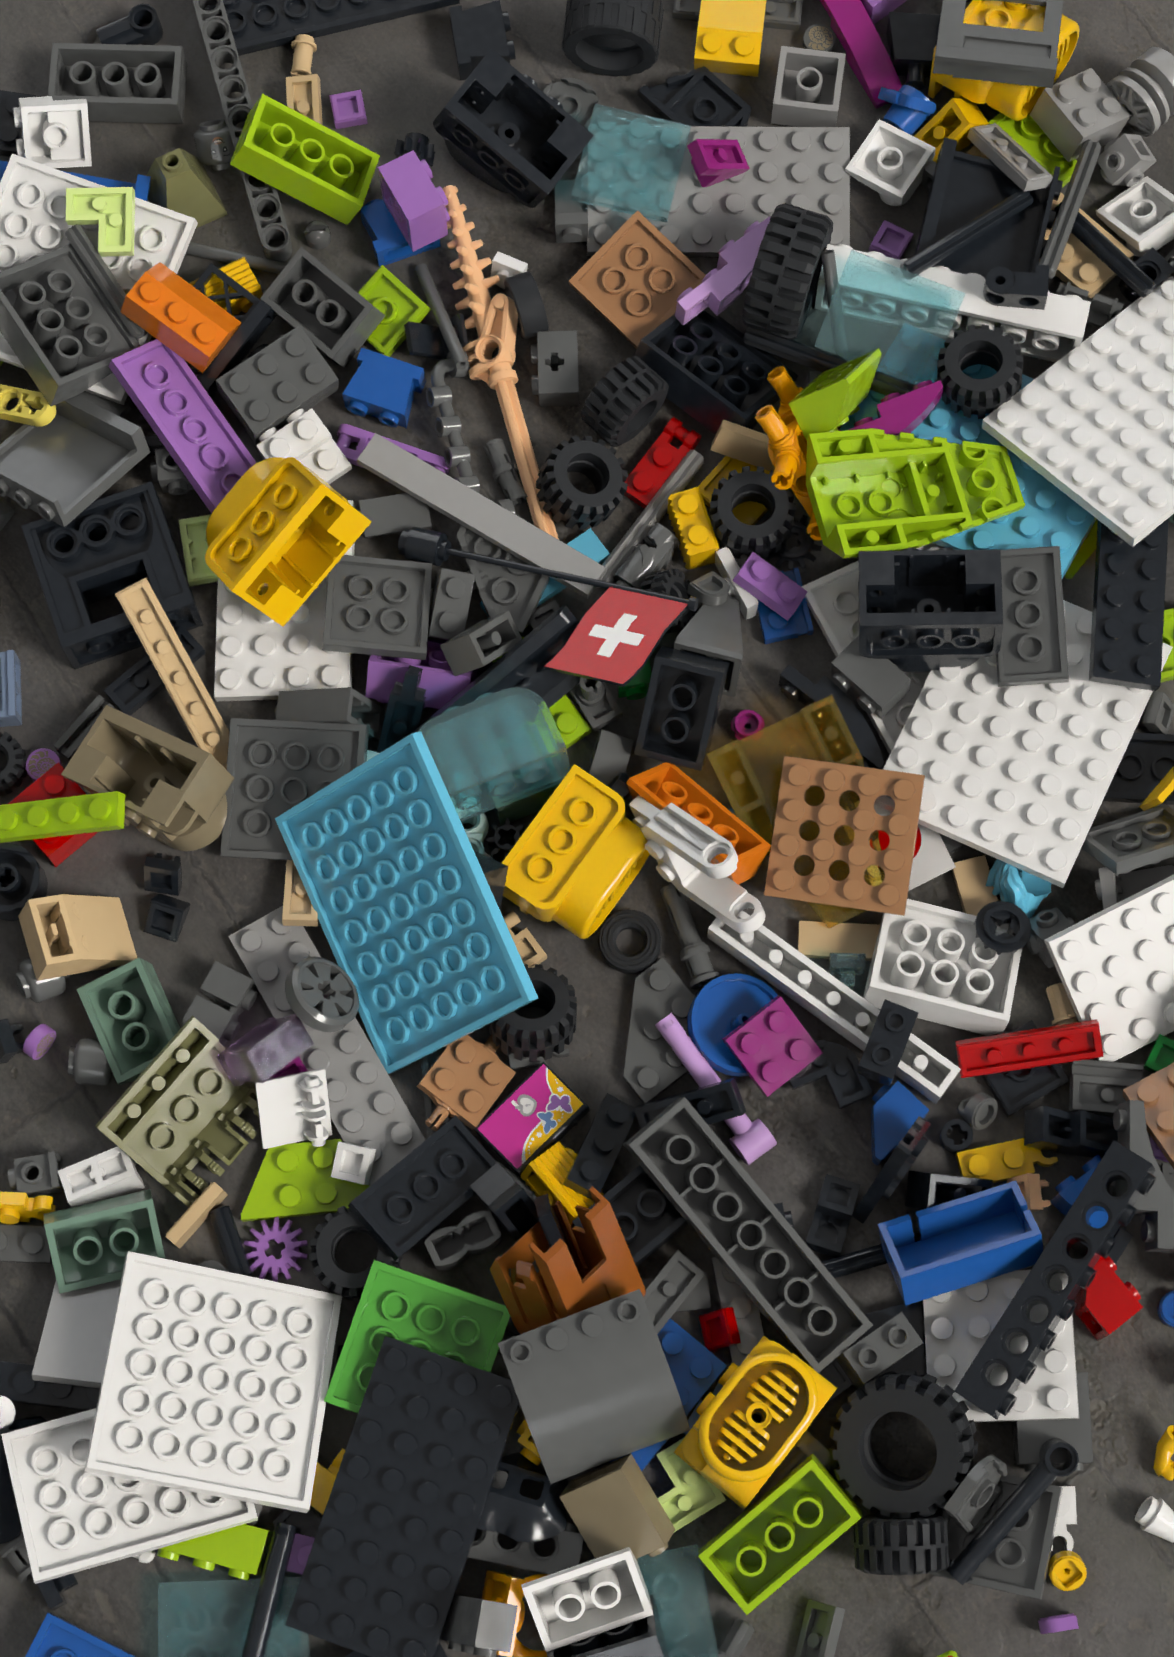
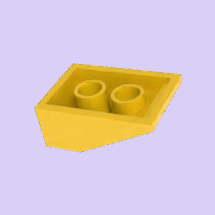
M701 0L694 69L705 66L709 71L715 73L758 77L767 0Z

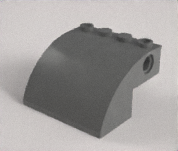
M640 1289L498 1343L532 1438L551 1484L690 1430L673 1376Z

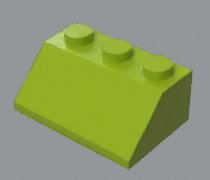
M879 348L822 372L788 403L806 440L808 435L812 433L839 431L837 427L848 422V416L860 410L859 404L868 397L882 355Z

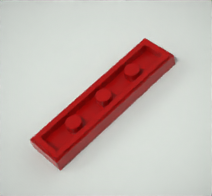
M1097 1019L955 1041L961 1078L1103 1057L1100 1028Z

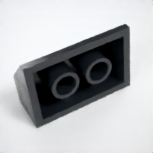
M653 1595L649 1596L653 1610L652 1616L548 1651L547 1657H669Z

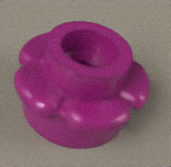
M743 710L733 717L731 730L735 732L734 736L739 741L748 742V740L754 742L763 735L764 719L757 712ZM750 724L751 728L746 729L744 726Z

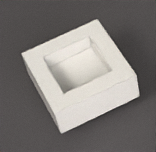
M498 251L492 260L491 277L498 275L500 281L496 285L505 289L504 279L527 272L528 263Z
M338 1142L331 1177L369 1185L376 1149Z

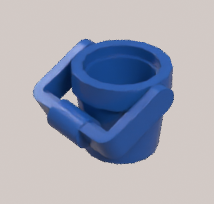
M903 85L899 91L884 87L880 89L878 99L892 103L882 121L910 135L936 112V104L914 87Z

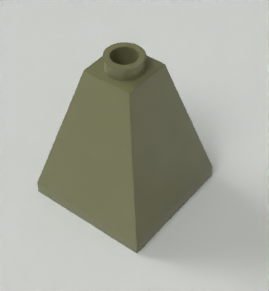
M178 148L155 158L146 175L151 176L148 202L195 218L198 222L196 229L228 215L203 164L199 162L196 156Z

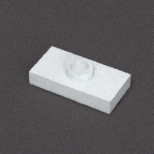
M724 547L716 551L715 565L722 578L730 586L729 595L733 596L735 600H739V609L745 620L756 616L759 603L757 598L732 581L740 567L730 549Z

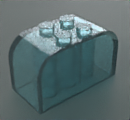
M513 687L496 693L482 694L471 703L461 707L453 706L446 709L441 715L428 720L418 730V732L421 731L461 822L561 782L570 771L566 745L546 702L537 693L526 688Z

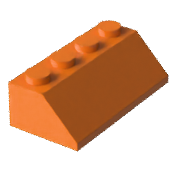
M665 762L628 779L626 784L633 800L639 795L659 810H662L672 802L730 841L738 855L737 869L728 878L739 885L756 875L772 845L676 765ZM718 854L710 863L719 864L727 858L728 854Z

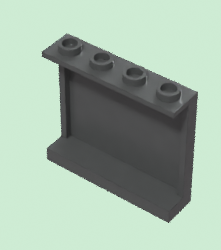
M78 395L56 404V415L48 425L36 427L24 424L0 444V496H8L15 500L22 508H30L46 521L52 520L63 527L67 526L150 453L141 427Z

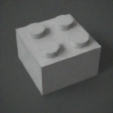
M781 46L771 124L796 127H836L846 54Z
M1092 68L1054 84L1053 88H1045L1030 113V116L1068 162L1079 157L1082 146L1087 140L1099 142L1102 147L1117 138L1131 116Z

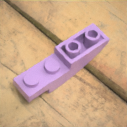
M770 216L761 223L759 221L752 223L745 230L744 236L736 242L734 240L727 242L719 251L717 268L711 270L695 289L690 287L679 295L675 317L682 325H685L707 307L718 316L744 291L749 284L761 241L770 222Z

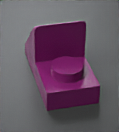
M695 139L687 145L692 156V166L703 188L742 174L750 169L738 140Z

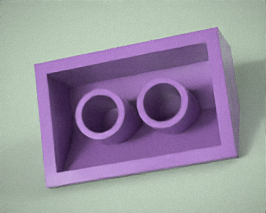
M428 638L426 660L371 655L368 660L365 697L376 699L381 703H388L390 693L396 681L403 683L405 673L408 671L409 665L423 669L419 688L426 689L424 708L440 709L476 679L478 669L454 676L440 647L446 641Z

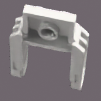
M638 795L629 804L635 816L633 822L641 828L644 837L648 840L645 844L646 850L657 860L658 865L656 869L666 881L672 882L681 893L739 933H750L762 926L766 916L760 901L749 894L746 889L728 878L737 869L738 855L730 841L672 802L662 810H659ZM728 854L723 862L719 864L710 863L716 855ZM754 909L750 917L746 919L737 918L742 910Z

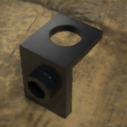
M458 313L450 320L453 327L456 326L458 329V339L463 348L468 344L464 316ZM410 321L404 324L409 354L440 360L447 359L449 349L439 327Z

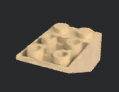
M59 894L29 899L18 916L37 981L122 966L137 959L119 897Z

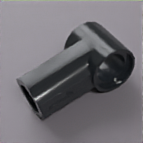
M144 3L134 6L128 16L96 29L101 44L155 45L163 36V28L156 10L151 5ZM145 23H150L147 26L141 27Z

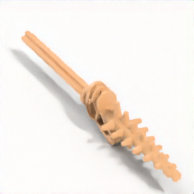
M448 185L443 188L448 200V205L445 207L450 217V220L447 221V229L452 228L454 239L447 243L449 249L456 248L459 256L458 259L450 263V267L452 270L460 268L463 273V277L453 283L452 286L454 290L465 288L468 293L466 298L455 304L456 310L466 308L472 310L473 315L464 321L466 330L476 327L478 334L477 340L463 347L468 356L469 367H471L468 373L470 379L483 380L491 389L496 390L522 485L528 496L526 499L534 526L559 540L551 511L546 514L543 510L545 502H539L537 497L540 489L536 488L539 468L515 387L518 377L512 366L516 358L515 342L518 312L514 300L505 294H496L491 300L488 289L498 283L500 278L498 275L484 278L482 269L492 263L491 259L487 257L478 260L475 250L483 246V242L481 239L472 241L469 231L475 228L473 222L466 223L463 212L467 208L465 204H460L457 196L458 188ZM499 347L497 356L492 359L493 351Z

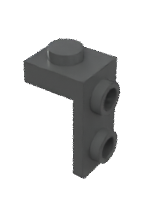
M559 180L554 186L556 243L587 242V238H589L587 181Z

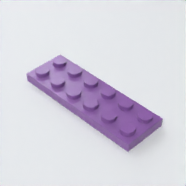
M155 339L112 359L109 368L212 514L216 506L241 476L256 464V461L185 360L159 340Z

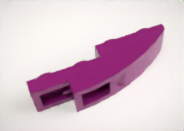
M931 380L923 381L912 388L913 391L900 395L897 392L885 396L881 399V403L876 405L877 419L873 420L872 417L861 419L854 424V428L849 430L875 428L882 429L884 434L899 435L900 432L911 433L931 413L943 396L941 380L934 383Z

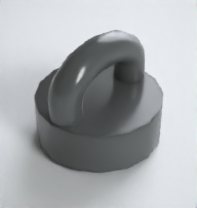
M978 1093L962 1100L957 1107V1111L971 1127L976 1130H982L994 1121L998 1105L997 1101L986 1093Z

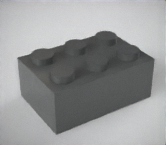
M300 247L260 298L294 328L301 325L313 344L342 367L348 364L385 317L382 312L303 247Z
M299 325L218 378L216 384L217 391L256 445L260 442L259 437L268 429L275 427L279 430L288 424L287 418L298 409H304L306 412L336 392L339 379L301 325Z

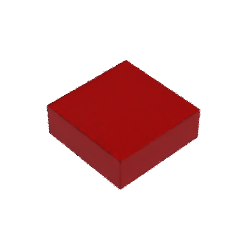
M733 1307L722 1308L699 1316L705 1347L709 1351H716L741 1343Z

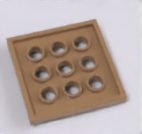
M784 756L764 896L905 916L925 775ZM810 787H820L825 793L823 802L818 806H810L805 801V793ZM853 791L859 795L860 803L855 810L846 811L841 808L839 801L843 793ZM888 796L894 800L895 808L890 815L881 816L876 813L874 805L879 797ZM807 821L816 822L820 829L818 837L812 841L803 840L800 836V827ZM841 826H849L855 833L853 842L847 846L837 844L834 838L836 830ZM884 831L889 835L890 843L885 850L876 851L871 848L869 839L874 832ZM801 856H809L814 861V870L807 876L798 875L795 871V862ZM836 861L846 862L850 869L848 877L842 881L833 880L829 873L830 866ZM879 866L884 870L885 878L880 885L871 886L866 883L864 874L869 867Z

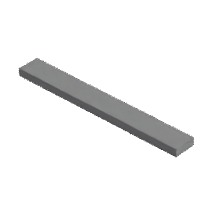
M376 433L357 459L358 465L531 566L601 580L606 572V567ZM551 577L587 599L596 587Z

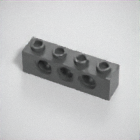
M567 1523L561 1533L552 1537L556 1543L554 1553L549 1557H540L535 1552V1542L526 1543L519 1541L515 1548L506 1550L498 1542L499 1532L483 1530L481 1538L473 1542L468 1558L544 1574H553L580 1564L584 1538L578 1533L576 1525Z

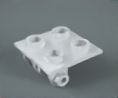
M325 1068L255 1082L263 1149L306 1140L311 1141L312 1146L315 1147L326 1144V1139L332 1135Z

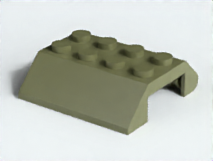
M191 1016L95 1127L189 1208L199 1196L184 1184L185 1181L188 1179L202 1192L208 1187V1183L204 1179L196 1176L191 1171L194 1166L201 1161L208 1170L220 1177L225 1170L208 1155L212 1152L227 1166H230L249 1144L232 1127L236 1125L251 1139L258 1134L255 1128L249 1122L241 1119L239 1115L248 1106L259 1117L255 1082L263 1080L219 1042V1039L194 1016Z

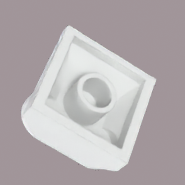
M879 119L845 168V172L877 191L882 201L886 204L900 206L911 198L921 183L924 168L933 161L936 148Z
M1148 176L1096 210V215L1126 241L1127 249L1134 256H1143L1152 247L1157 251L1174 239V195Z

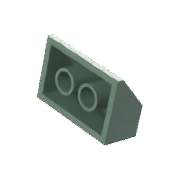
M137 958L77 989L118 1085L135 1081L181 1029L153 965L141 958Z
M151 1189L44 1214V1227L59 1294L121 1279L128 1251L166 1259Z

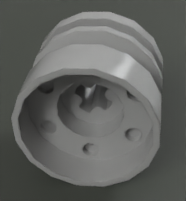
M1152 46L1144 51L1131 63L1130 67L1122 70L1118 76L1111 79L1106 85L1131 115L1125 127L1133 133L1143 137L1153 135L1160 126L1168 122L1169 116L1174 115V56L1159 47Z

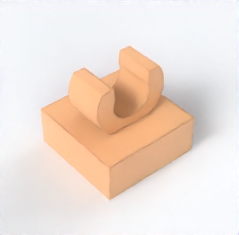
M1027 1173L1007 1179V1183L1017 1181L1027 1202L1028 1210L1031 1213L1043 1210V1208L1051 1205L1050 1200H1042L1041 1188L1048 1187L1049 1182L1040 1180L1039 1174Z

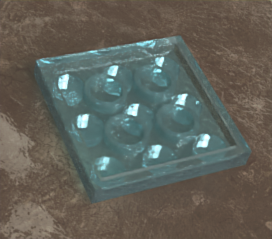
M595 104L588 129L594 136L583 149L571 200L632 215L638 210L645 218L667 222L691 126Z

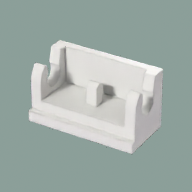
M118 1146L58 1170L67 1201L71 1207L131 1194L145 1188L143 1180L136 1170V1162Z

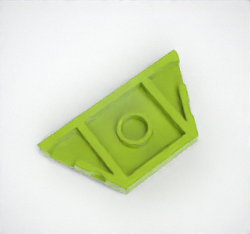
M341 1139L326 1140V1144L320 1147L312 1146V1142H302L268 1148L242 1210L241 1221L248 1222L274 1219V1217L288 1218L338 1212L337 1208L342 1206L349 1208L350 1202L365 1191L369 1185L331 1177L338 1142H342Z

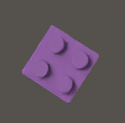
M413 150L378 167L383 201L413 252L448 235L447 221L450 220V217L445 207L448 205V200L443 189L440 186L435 188L431 178H433V175L425 160L420 161Z

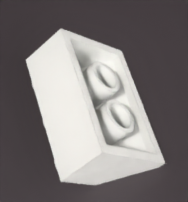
M630 1547L521 1584L546 1652L653 1615L646 1584Z

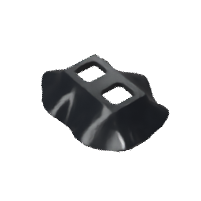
M520 1452L502 1457L498 1470L506 1472L508 1478L504 1488H491L478 1529L499 1532L516 1541L526 1543L542 1541L561 1533L565 1529L567 1521L565 1517L566 1508L559 1496L568 1485L567 1479L565 1478L551 1484L546 1471L525 1458ZM524 1479H531L543 1484L544 1488L539 1499L534 1500L524 1497L519 1493Z

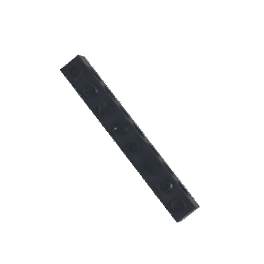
M1112 1142L954 1392L996 1420L1000 1414L1006 1416L1017 1400V1397L1013 1395L1021 1382L1024 1384L1028 1383L1037 1368V1365L1034 1364L1035 1359L1041 1350L1046 1353L1057 1337V1333L1053 1332L1061 1319L1067 1321L1077 1305L1074 1298L1081 1288L1086 1290L1094 1280L1097 1271L1093 1268L1100 1257L1107 1258L1117 1242V1239L1114 1238L1115 1233L1121 1225L1126 1227L1134 1217L1137 1208L1133 1205L1140 1194L1146 1196L1153 1187L1157 1177L1153 1175L1155 1168L1152 1163L1118 1142ZM1116 1180H1124L1128 1183L1126 1193L1119 1197L1110 1195L1109 1187L1111 1183ZM1096 1211H1104L1108 1214V1221L1101 1228H1093L1089 1225V1218ZM1076 1242H1084L1088 1245V1252L1082 1259H1072L1069 1255L1071 1246ZM1057 1273H1064L1068 1276L1067 1286L1060 1291L1051 1290L1049 1285L1051 1277ZM1037 1304H1044L1048 1308L1046 1319L1038 1323L1032 1322L1030 1319L1031 1309ZM1018 1335L1026 1336L1028 1340L1027 1349L1021 1354H1013L1010 1351L1011 1340ZM996 1367H1005L1008 1372L1006 1382L999 1386L992 1385L990 1382L992 1370Z

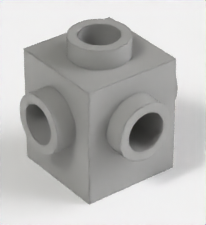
M1125 133L1120 138L1118 137L1108 142L1104 146V152L1097 159L1098 164L1102 168L1100 173L1109 184L1128 187L1141 181L1144 177L1143 173L1157 161L1141 135Z

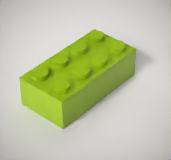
M262 93L248 113L230 165L348 225L363 206L380 155Z
M812 1453L700 1548L698 1557L744 1613L748 1615L862 1518V1511L814 1453Z

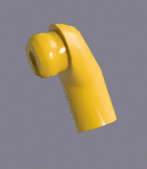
M1170 1425L1158 1441L1153 1466L1157 1476L1161 1475L1167 1481L1174 1479V1461L1171 1460L1174 1453V1425Z

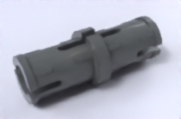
M502 438L490 440L483 446V449L491 463L493 479L499 483L505 499H510L514 507L521 505L527 500L526 497L528 496L520 482L517 464L512 463Z

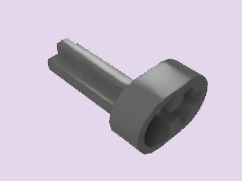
M806 1430L761 1489L765 1493L769 1491L812 1453H814L830 1474L838 1466L837 1460H831L830 1451Z

